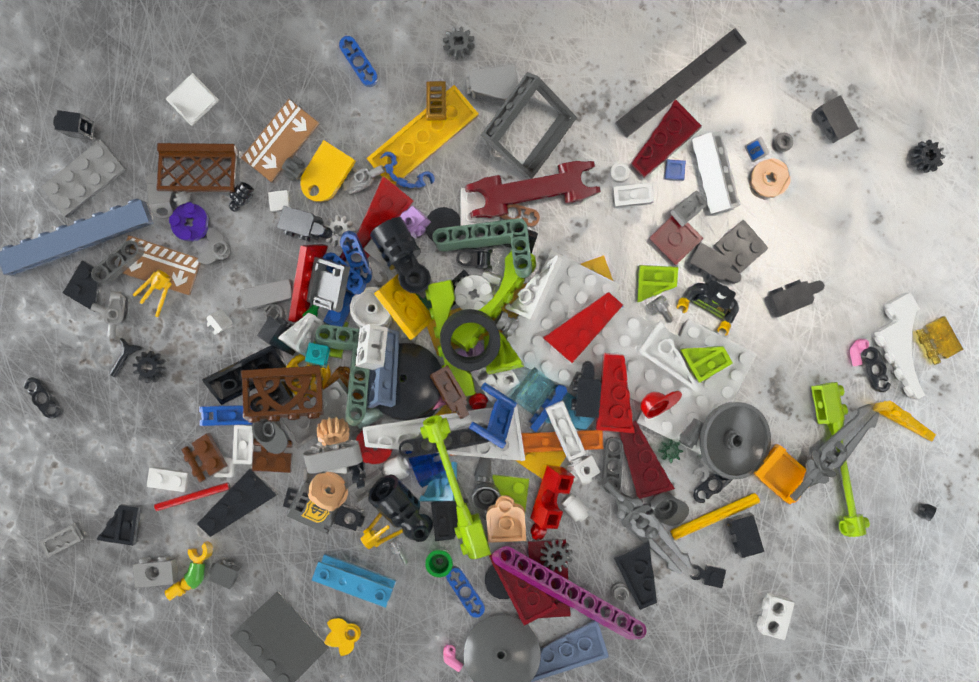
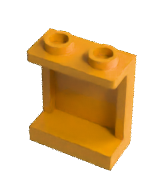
M775 444L763 461L762 466L753 475L784 502L792 504L797 501H794L790 495L803 482L806 468L788 454L785 448Z

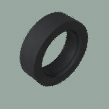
M465 309L454 313L445 321L440 332V344L446 360L451 365L461 370L475 371L488 366L496 358L500 349V334L495 322L486 313L475 309ZM465 323L480 324L489 333V342L486 349L474 357L461 356L451 346L453 332Z

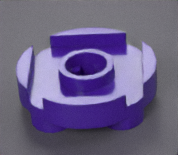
M187 202L178 206L169 217L172 232L181 240L198 241L208 232L209 216L199 205ZM188 218L194 219L192 221L193 226H186V221Z

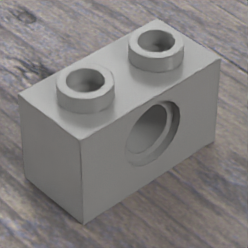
M170 555L159 556L157 560H151V557L140 558L138 562L133 564L135 588L176 583L178 581L177 558H170ZM153 566L158 568L159 575L153 573Z

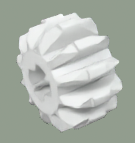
M336 215L335 222L331 218L328 219L331 223L330 226L324 224V226L333 230L332 237L325 241L327 243L332 241V247H336L338 243L339 247L342 248L340 245L341 236L335 235L337 233L336 229L343 228L342 233L345 231L355 232L356 229L349 228L353 222L348 221L346 223L347 217L343 216L340 221L339 216Z

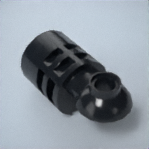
M402 217L389 219L376 227L371 232L370 237L379 252H381L383 259L387 262L388 268L390 270L396 269L402 288L410 293H420L427 289L431 279L430 273L425 266L417 261L416 258L420 255L421 249L417 246L414 237L411 236ZM415 276L419 279V282L413 283L409 278Z
M390 474L379 479L370 489L368 501L393 527H402V532L408 539L416 542L425 541L433 529V521L426 514L419 513L420 501L395 475Z

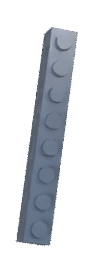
M133 199L128 201V205L111 207L110 211L95 213L92 215V218L87 220L85 218L74 221L73 225H62L57 227L54 232L40 233L38 238H27L21 240L20 244L16 246L8 245L2 247V251H0V266L3 275L13 276L154 224L147 202Z

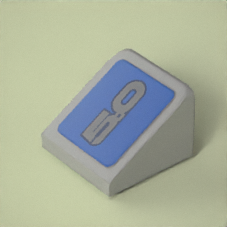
M761 136L745 145V149L752 162L769 154V150Z

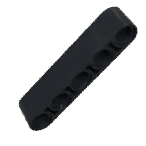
M486 424L480 425V426H482L483 428H487V427H488V425H486ZM466 427L451 430L448 436L451 437L452 442L449 446L445 447L446 450H452L490 441L482 439L479 434ZM463 432L470 433L471 439L469 442L464 443L460 440V435ZM422 436L405 439L399 444V453L405 458L437 453L439 451L436 443H432L431 449L424 450L421 447L422 441L425 440ZM405 443L413 446V451L409 454H405L402 451V446Z

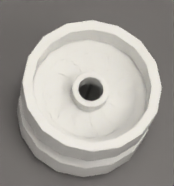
M366 287L363 293L353 296L350 303V314L358 328L368 324L389 328L393 324V317L374 294L380 288Z

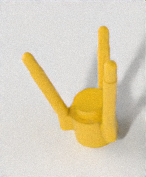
M161 270L154 271L151 277L133 293L134 297L137 296L151 283V287L140 300V304H143L155 288L158 290L164 288L155 317H159L168 289L172 285L169 282L171 277Z
M380 512L369 527L363 531L364 535L360 538L364 546L369 550L374 546L377 548L382 543L403 533L401 529L381 539L380 535L388 530L390 526L386 525L378 532L372 530L383 516Z

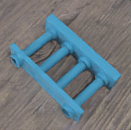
M324 554L322 562L318 561L312 577V581L385 608L396 583V579L328 554Z

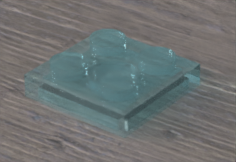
M534 367L519 387L515 389L511 398L534 415L557 385Z

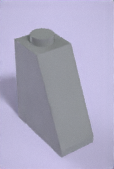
M291 279L240 290L245 309L257 310L269 304H279L292 300L294 283Z

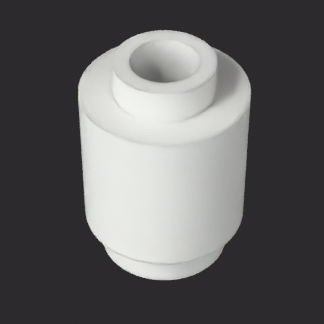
M571 493L561 502L564 506L563 509L575 522L578 520L582 522L588 517L589 514L587 512L589 508L577 495L574 496Z

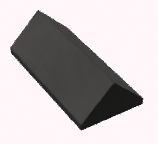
M270 345L203 378L202 381L217 401L223 405L243 395L241 371L286 368L287 364L280 350ZM249 382V389L251 391L256 388L254 382Z

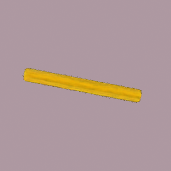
M753 493L670 530L671 536L674 540L682 538L759 504L760 499L756 493Z

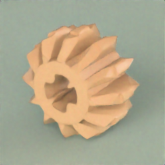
M337 416L335 418L328 417V420L322 419L317 427L318 441L322 442V445L325 446L349 440V425L345 422L344 418L338 419Z

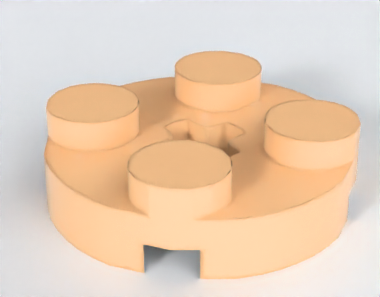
M773 158L759 162L751 173L750 185L763 197H776L782 194L790 184L788 168L785 163ZM772 173L775 182L771 181L769 183L767 182L766 175Z
M334 472L319 473L310 482L308 497L318 507L334 511L346 501L348 488L346 489L345 481ZM329 487L331 489L330 492L333 494L326 493L325 489Z

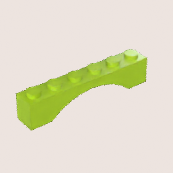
M519 246L517 247V250L521 251L524 250V248ZM512 250L505 258V272L500 288L495 296L484 307L479 309V311L490 316L492 320L500 315L504 304H508L511 301L514 291L517 288H521L525 282V278H521L515 273ZM531 254L533 272L536 268V259L535 256ZM520 264L518 268L524 269L527 267V264ZM465 323L453 332L451 342L468 352L470 348L473 349L477 345L478 338L482 333H486L487 330L477 323Z
M452 280L429 284L428 289H425L427 300H431L432 308H429L431 319H435L437 326L434 327V334L439 340L442 326L449 318L451 307L455 301ZM440 344L438 346L439 356L444 358L445 363L442 365V368L446 365L449 366L465 396L474 395L476 390L471 372L451 365L446 360Z

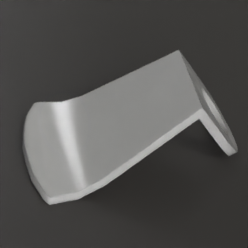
M157 172L149 174L145 177L150 209L153 215L158 218H169L173 213L170 204L173 191H157ZM167 175L162 181V186H169L175 180L170 175ZM165 208L168 210V213L160 214L157 212V209Z

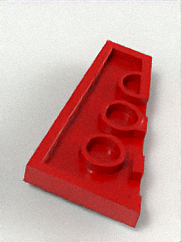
M384 176L357 232L362 248L372 239L370 234L376 227L389 219L400 217L414 201ZM364 250L365 255L368 259L370 254Z
M300 245L288 321L298 322L309 309L311 303L307 302V294L314 257L323 258L328 245Z
M607 292L555 330L545 335L543 339L573 363L623 304L610 292Z
M604 353L599 418H596V430L635 433L625 356L623 354Z

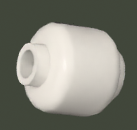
M396 454L384 462L382 472L384 476L392 474L399 480H402L410 475L412 463L409 458Z

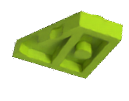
M724 346L680 349L699 383L733 364Z
M493 474L494 484L501 496H510L515 504H520L526 512L529 478Z

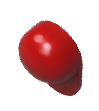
M673 391L665 395L660 392H650L642 399L641 410L646 418H654L673 407L681 399L682 393L680 391Z

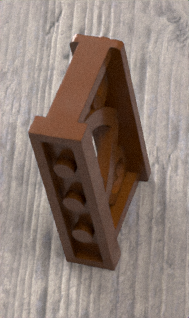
M320 365L241 371L243 418L248 420L249 423H258L260 419H268V421L274 422L288 417V420H299L301 416H308V419L320 418L319 415H324L323 371ZM313 377H316L317 392L309 389ZM285 379L290 389L298 392L284 406L275 402L268 395L278 388L280 380ZM299 379V383L296 385L301 386V388L293 386L292 381ZM273 381V387H271L268 390H264V388L269 387L266 385V382ZM249 382H254L258 393L250 396ZM306 393L316 398V404L312 408L304 407L306 401L311 402L308 397H305ZM261 396L262 399L256 403V406L261 404L263 409L255 412L251 409V402ZM298 405L299 409L292 410L294 407ZM272 407L276 411H269V408Z

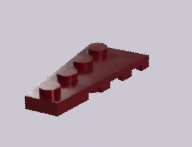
M675 99L671 108L666 112L658 127L655 128L647 143H645L632 162V166L645 179L702 128V125Z
M633 420L635 433H618L623 443V450L636 496L642 499L661 492L674 490L673 484L658 461L636 420Z
M501 552V558L506 561V554ZM493 553L489 555L524 626L558 609V606L547 593L497 566L492 558ZM518 561V568L523 570V565Z

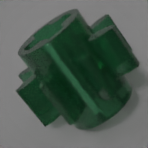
M669 439L668 443L661 442L663 447L658 451L663 453L662 460H665L667 457L669 463H672L675 458L680 460L678 455L683 452V450L678 448L680 442L673 444L672 439ZM670 446L671 448L675 449L674 452H671V455L667 453V450L670 449Z

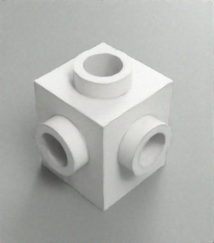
M592 455L571 460V464L565 467L567 471L575 476L574 484L586 485L593 481L592 477L600 473Z

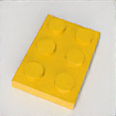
M396 274L374 293L410 340L415 338L434 320L431 319L429 310L415 293H410L402 288L399 282V274Z

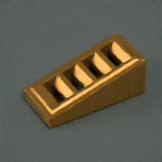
M426 81L427 121L446 120V81ZM431 87H442V90H431ZM442 94V98H431V95ZM431 102H442V105H431ZM431 109H442V112H431Z

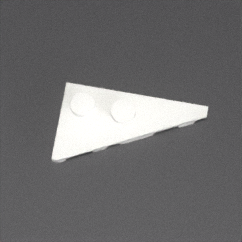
M555 255L546 264L547 268L540 275L536 274L526 284V287L517 294L519 297L512 304L508 303L505 309L535 321L563 259Z
M659 321L639 350V353L691 389L696 390L697 385L694 378L689 373L683 358L665 329V325Z

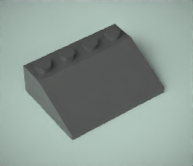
M278 591L230 635L272 682H295L329 648Z

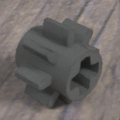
M297 156L294 159L291 157L287 158L282 165V169L285 171L283 175L291 181L294 178L299 180L306 170L303 167L305 162Z

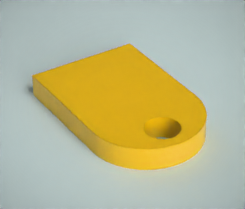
M323 140L301 176L300 186L303 194L314 202L322 203L329 201L336 195L356 160ZM314 186L319 188L316 196L311 195V189Z

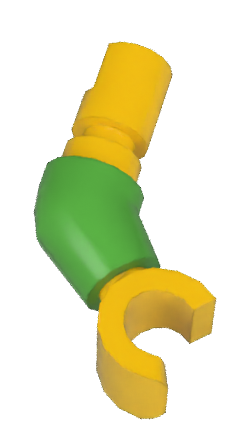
M206 541L202 544V555L197 553L196 548L188 549V555L192 561L181 582L178 581L165 590V596L169 601L176 596L181 597L187 590L195 589L202 583L205 575V563L203 561L212 556V543Z

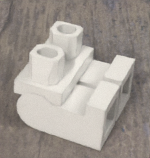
M486 367L471 372L480 387L486 382L507 397L516 395L523 389L513 370L495 373L497 379L494 378L493 374L489 375L486 372ZM483 390L485 395L488 397V399L494 406V403L498 399H496L495 397L491 396Z

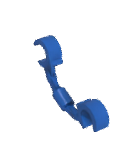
M385 152L380 157V159L385 156L391 158V164H386L384 168L391 179L404 188L424 187L426 184L423 181V176H428L431 184L435 181L434 175L429 171H425L417 176L418 181L415 184L408 183L407 180L401 177L397 178L393 174V166L397 164L396 156L392 152Z

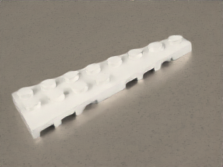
M517 405L514 408L504 448L488 442L447 450V453L451 455L524 461L525 455ZM493 407L468 411L470 415L463 419H460L457 413L439 416L442 418L447 417L450 430L469 427L472 422L478 425H488ZM429 417L362 427L365 447L399 449V444L403 440L422 436L420 427H423V421ZM463 432L460 435V440L464 443L469 442L471 439L469 432ZM450 436L443 440L445 446L451 444L452 439ZM425 439L422 441L421 447L424 450H429L432 448V443ZM405 443L402 446V450L413 451V446Z

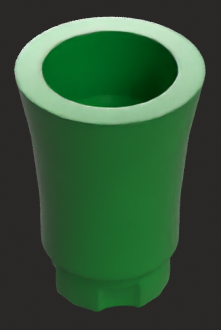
M436 548L427 556L425 567L430 575L441 578L448 575L452 570L453 561L449 551L445 548ZM437 558H442V559H443V562L440 563V562H439L438 560H436V559H437Z

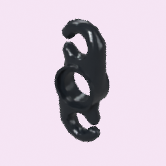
M869 346L867 349H864L862 355L867 356L868 352L873 351L875 356L873 359L865 358L867 363L866 370L873 387L877 391L884 393L890 389L891 384L887 382L886 386L881 388L879 387V381L889 380L886 375L887 367L879 350ZM875 364L881 366V372L878 375L872 372V367Z
M34 377L28 378L24 383L25 389L29 388L31 382L36 384L34 390H28V393L32 396L33 404L38 407L45 417L50 419L56 418L60 414L59 407H56L54 414H49L48 412L50 406H56V403L52 400L51 392L46 389L39 379ZM40 393H44L47 397L46 402L43 404L38 401Z
M717 474L709 476L705 482H702L695 488L693 493L695 501L705 503V499L698 497V492L704 491L706 493L705 498L710 499L713 494L721 492L733 479H724ZM713 479L719 483L716 490H711L708 486L709 482Z

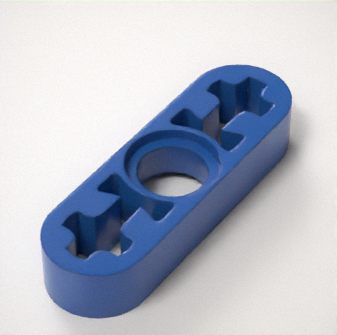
M344 36L339 42L342 53L363 85L366 87L375 86L378 82L376 71L355 39L351 36ZM346 42L349 44L353 43L351 47L355 53L351 54L349 49L345 48ZM356 57L364 59L362 66L358 67L353 64ZM364 69L367 70L369 75L373 74L371 82L369 80L365 81Z
M345 231L340 239L342 250L349 266L358 275L361 273L360 266H362L364 273H368L366 278L361 275L367 284L372 279L373 272L357 234L353 231ZM346 237H349V239H353V241H352L353 249H351V250H350L351 246H350L349 242H345V241H346ZM358 253L361 255L362 260L355 262L351 259V255Z
M329 252L323 256L324 259L347 265L335 253ZM327 265L326 270L333 273L335 267ZM350 267L346 288L352 294L359 295L366 289V283ZM353 279L359 286H354L350 281Z
M453 566L450 573L446 576L447 581L469 615L475 618L482 616L485 611L484 602L460 567ZM453 571H454L455 573H458V572L460 573L459 576H458L460 582H462L463 580H465V582H464V583H461V584L458 586V588H456V586H455V585H458L457 580H456L455 578H453V579L450 578V577L452 576V572H453ZM469 587L471 589L470 596H462L460 594L461 588ZM475 596L476 598H474L473 601H474L475 605H479V604L481 605V606L479 607V610H480V611H479V612H477L476 610L472 611V609H473L472 603L469 602V603L467 604L466 601H470V600Z

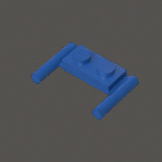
M485 382L481 389L498 400L494 403L487 430L475 422L470 424L469 429L498 447L504 448L517 402Z

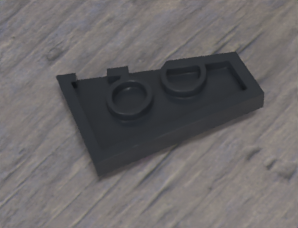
M649 541L615 556L614 560L639 609L642 610L657 603L658 599Z

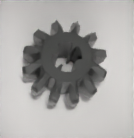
M462 26L459 31L453 27V33L447 31V37L443 38V43H445L443 49L448 50L447 56L450 57L454 54V59L457 60L458 55H461V58L464 60L465 53L471 55L470 49L475 48V44L471 43L474 41V36H469L470 30L464 32ZM456 41H457V42L462 41V45L458 44V45L456 46L455 42H456Z
M552 538V545L545 542L544 545L547 549H540L541 553L546 554L540 556V560L545 561L544 567H548L551 564V571H554L555 566H557L558 571L561 572V565L565 568L569 567L565 561L572 562L573 559L568 555H571L573 551L571 549L566 550L569 544L565 543L562 545V539H559L556 544L554 538ZM556 551H559L561 557L557 556V558L554 559L552 553L555 554Z

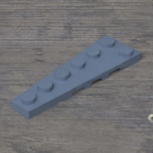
M593 620L541 647L540 666L531 682L609 658L598 622Z

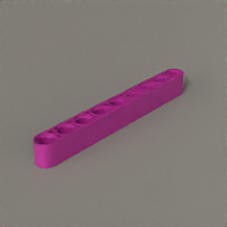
M504 546L494 551L492 556L494 563L504 570L626 639L636 640L645 637L647 629L643 622L511 547ZM501 552L506 554V561L501 558ZM518 561L523 564V570L518 568ZM535 570L540 575L539 580H537L534 576ZM552 580L556 583L555 589H553L551 586ZM568 589L572 592V598H569L567 594ZM584 599H587L588 607H585ZM601 608L605 612L604 617L600 613ZM617 617L621 621L620 626L617 624ZM633 627L637 630L636 635L633 633Z

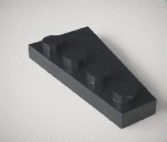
M250 468L197 525L211 537L277 496L278 493Z

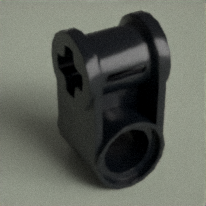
M462 249L457 253L456 262L464 268L492 269L490 261L493 250ZM466 253L470 256V261L462 263L459 256Z

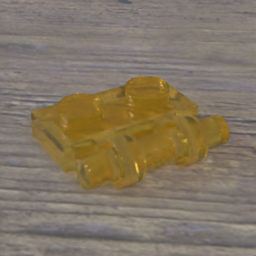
M945 316L927 324L928 333H925L923 328L916 331L919 343L923 344L927 351L928 359H931L934 365L941 363L938 356L940 353L944 359H947L964 350ZM932 338H933L935 344L937 345V348H935V349H934L933 345H932L931 342H930V340H931Z

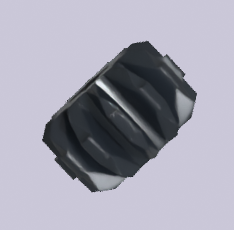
M932 140L919 142L918 146L912 149L914 153L910 157L915 159V161L911 165L917 164V170L923 169L924 173H928L930 170L932 172L938 169L937 166L940 167L944 164L941 159L946 157L941 154L944 148H938L939 142L932 143Z
M149 351L148 354L141 352V357H135L138 363H133L132 366L137 367V370L133 373L140 374L138 380L144 379L145 383H150L151 380L157 382L158 377H164L161 371L167 369L162 367V364L166 361L165 359L159 360L161 358L160 353L155 355L154 351ZM147 365H152V369H147Z

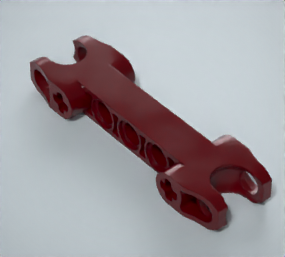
M594 161L566 162L557 165L559 174L502 184L501 175L484 177L479 181L467 184L465 186L466 192H479L485 198L484 207L470 212L471 218L490 219L509 214L507 205L564 195V200L567 204L579 202L587 197L599 194L601 192L600 187L585 186L581 180L582 172L593 169L595 163Z

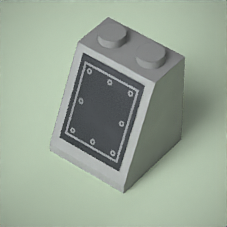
M509 64L469 71V77H466L468 94L472 93V99L502 107L518 85L516 65Z

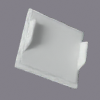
M194 73L166 98L191 126L219 101Z

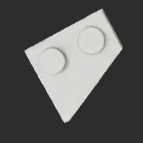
M308 313L280 335L278 339L299 354L305 356L309 342H314L317 328L325 323L315 315Z

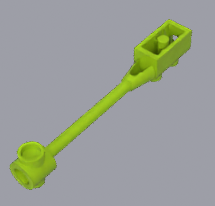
M838 382L811 386L818 424H827L833 436L844 426V415L848 414V407L842 404L841 396L845 393L842 385H838ZM846 460L840 467L849 515L844 516V520L839 522V529L844 536L858 537L867 534L866 528H869L870 522L867 517H863V514H857Z
M431 416L423 421V427H420L423 439L428 438L430 443H436L457 504L458 527L455 528L457 539L462 538L463 543L460 544L463 555L467 554L470 559H479L491 555L479 513L471 515L466 503H464L443 441L447 438L448 433H451L447 417Z

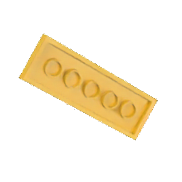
M453 85L446 91V120L427 121L426 109H424L366 159L374 168L380 165L385 166L386 164H391V158L385 156L380 159V157L385 152H392L396 156L397 164L393 166V174L397 178L401 177L404 179L478 117L479 113L458 88ZM433 102L431 105H442V102ZM431 109V112H442V109ZM386 169L385 172L380 174L381 177L384 176L394 185H397L386 172Z

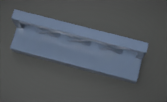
M388 329L384 366L369 371L367 408H374L378 405L393 407L396 404L399 331Z

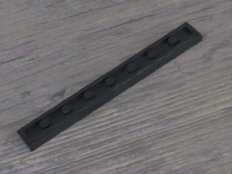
M734 28L616 121L615 124L625 137L628 138L675 101V99L746 45L747 42L737 29Z

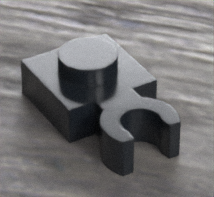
M362 461L357 465L348 466L351 474H353L352 483H357V489L365 487V462Z
M706 564L704 570L699 565H692L693 569H698L699 571L697 575L690 574L693 580H700L702 578L704 585L717 588L723 587L726 574L725 568Z

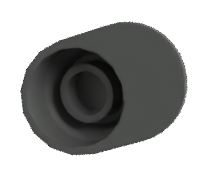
M260 419V422L252 424L254 437L267 451L279 454L286 449L288 438L285 431L281 428L280 421L271 422L268 419Z
M483 482L473 489L472 504L484 520H486L487 509L491 505H495L496 500L501 494L493 483Z
M668 492L657 494L650 502L652 507L651 513L661 523L668 526L682 523L689 514L688 505Z

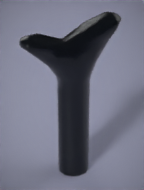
M120 338L122 353L109 372V375L116 377L128 356L142 350L141 346L129 345L125 339Z

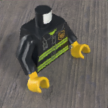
M711 280L706 283L694 284L686 293V298L678 300L677 309L679 306H684L683 313H686L691 301L717 317L724 319L725 321L720 323L717 331L719 333L720 329L724 328L727 331L726 336L731 329L730 323H733L739 311V305L737 300L734 299L736 292L725 285L723 286Z

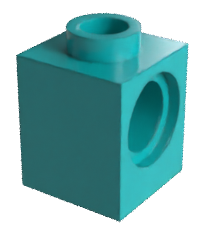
M309 342L305 362L308 365H320L321 368L327 369L331 352L330 348Z

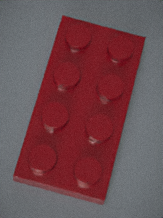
M565 538V539H562V540H563L562 545H564V544L566 543V538ZM551 539L528 541L529 558L543 565L545 561H541L540 556L546 554L541 553L540 549H547L544 545L545 542L552 545ZM556 551L555 554L552 553L554 559H556L557 556L561 557L559 551ZM561 565L562 571L559 572L557 566H555L553 572L569 580L568 568ZM535 570L534 576L537 580H539L540 575ZM552 580L551 586L553 589L556 588V583ZM549 595L558 606V609L540 618L570 617V606Z

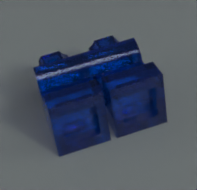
M405 450L406 454H409V453L412 452V451H410V450H409V451ZM439 453L408 458L418 484L422 488L429 485V482L435 479L443 478L442 474L445 473L442 460L436 462L434 458L440 455Z

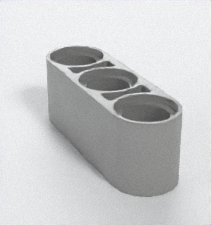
M356 440L312 448L303 453L308 473H319L353 466L363 461L359 442Z

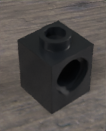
M343 503L338 509L334 524L356 531L358 526L362 527L364 523V510ZM353 513L356 520L349 522L346 519V514Z

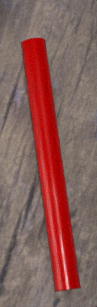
M227 482L154 504V508L157 512L230 490V485Z

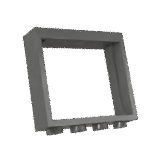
M527 72L482 132L481 136L522 175L532 179L549 158L555 147L561 142L569 128L572 127L577 117L539 76ZM537 90L559 113V116L525 162L521 164L498 141Z

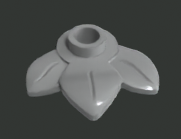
M208 228L207 238L193 241L194 248L200 253L197 261L202 264H211L217 259L223 260L230 254V247L224 242L223 234L214 228ZM219 249H224L223 253H217Z

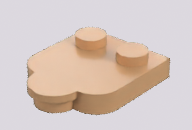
M500 496L496 500L495 505H491L486 511L488 543L526 541L524 508L520 504H515L510 496Z

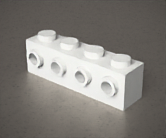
M710 132L692 139L693 149L698 160V169L701 172L703 188L708 200L707 205L711 214L739 207L740 202L722 132Z

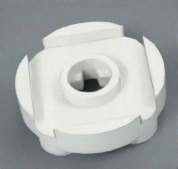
M477 274L466 276L459 281L455 288V301L462 310H479L494 297V291L488 279ZM477 289L479 297L472 299L469 291Z

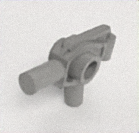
M356 162L352 167L355 175L350 180L342 183L344 192L353 195L371 186L374 177L385 172L384 166L380 165L372 170L368 168L361 169Z
M111 291L108 307L93 303L91 310L103 314L104 321L109 323L107 338L115 339L116 325H119L124 319L126 297L122 295V292Z

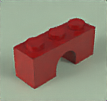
M547 465L530 519L543 529H558L563 511L558 507L557 498L559 493H570L575 476L563 467Z

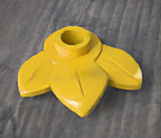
M342 618L329 620L327 625L332 631L327 635L324 643L331 647H339L341 656L350 654L354 649L355 642L361 636L360 627L354 623L348 624ZM354 630L355 635H349L348 631Z

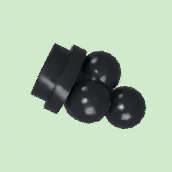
M245 182L237 184L235 192L229 193L230 198L233 200L229 203V209L237 212L242 206L247 204L253 197V187Z

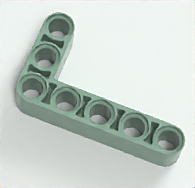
M516 218L439 228L433 233L432 238L436 248L443 252L511 243L513 265L517 276L526 278L532 273L527 224L523 219ZM518 228L523 229L522 232H515V230ZM497 231H504L503 234L496 235ZM479 233L485 234L483 237H476ZM461 235L466 236V237H465L464 239H462V240H458V239H457V238H458L459 236H461ZM441 238H447L444 242H438ZM525 246V249L519 251L517 247ZM520 264H527V267L524 269L518 268Z
M321 325L315 333L314 341L316 344L333 349L352 351L345 418L349 425L357 426L363 421L366 414L370 369L356 366L360 329ZM325 333L329 338L323 339L319 334ZM339 336H346L348 340L341 341ZM359 374L364 380L358 381L354 375ZM359 393L362 399L357 400L352 394ZM351 412H358L360 418H353Z

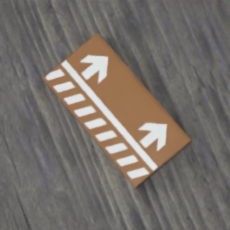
M288 99L241 158L270 182H273L283 170L282 165L286 159L292 158L317 128L319 122Z
M128 235L126 241L132 240L143 245L144 255L124 271L123 274L147 281L154 271L161 270L171 277L169 282L172 285L169 289L191 295L201 265L197 261L198 258ZM135 245L130 247L131 255L136 252Z

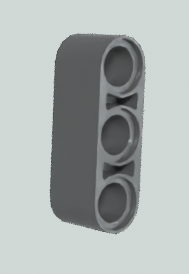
M132 240L124 242L93 268L91 273L93 280L105 284L114 281L144 255L143 245ZM135 245L136 252L131 255L130 247ZM120 257L121 265L116 267L115 260ZM102 270L106 271V277L104 279H101L100 277Z
M609 437L604 444L602 486L608 493H610L609 490L603 485L607 479L615 480V487L618 490L621 488L623 443L617 437ZM612 441H617L619 444L618 449L615 451L609 449V444ZM611 460L617 461V467L614 470L608 469V463Z

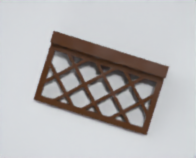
M157 143V151L159 152L157 191L235 192L236 161L239 153L235 144ZM164 158H172L175 163L169 169H166L164 167ZM185 159H192L195 163L186 170L181 163ZM205 159H211L214 163L205 170L200 163ZM224 159H231V165L226 170L219 165ZM180 166L185 172L176 179L171 172ZM199 166L204 172L195 179L190 172ZM218 166L223 172L214 179L209 172ZM167 175H170L175 180L169 186H162V181ZM189 175L194 181L188 186H183L180 181ZM208 175L213 181L208 186H202L199 181ZM225 175L230 178V186H221L218 182Z

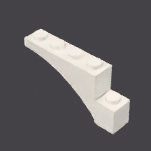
M911 292L903 293L884 304L886 315L893 321L875 331L874 334L876 336V343L886 353L884 354L885 359L894 367L896 378L902 381L905 394L912 399H920L925 394L915 372L911 345L916 312L920 308Z

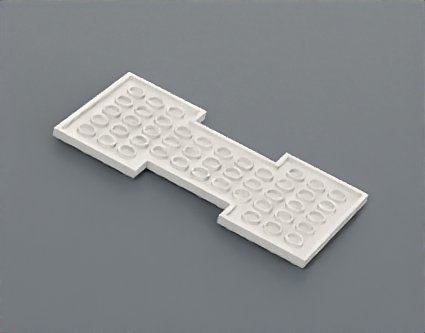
M552 250L550 251L539 275L547 268L546 264L555 255L563 260L535 321L518 315L517 320H519V324L515 332L510 337H507L508 342L525 367L569 388L576 372L581 373L582 363L585 361H591L594 364V376H597L601 382L604 353L623 354L625 356L630 398L641 403L642 399L650 392H660L665 395L673 391H680L682 393L681 399L662 414L648 419L641 410L636 420L637 423L681 444L679 442L681 438L679 435L692 422L693 418L704 424L708 415L715 408L722 404L733 402L757 353L687 319L679 336L668 330L667 332L683 358L689 373L694 378L697 385L696 390L691 389L639 353V350L656 327V324L622 307L573 363L567 360L543 337L607 292H610L615 297L620 284ZM724 346L733 364L702 382H697L680 349ZM700 436L697 445H694L693 449H691L701 454Z

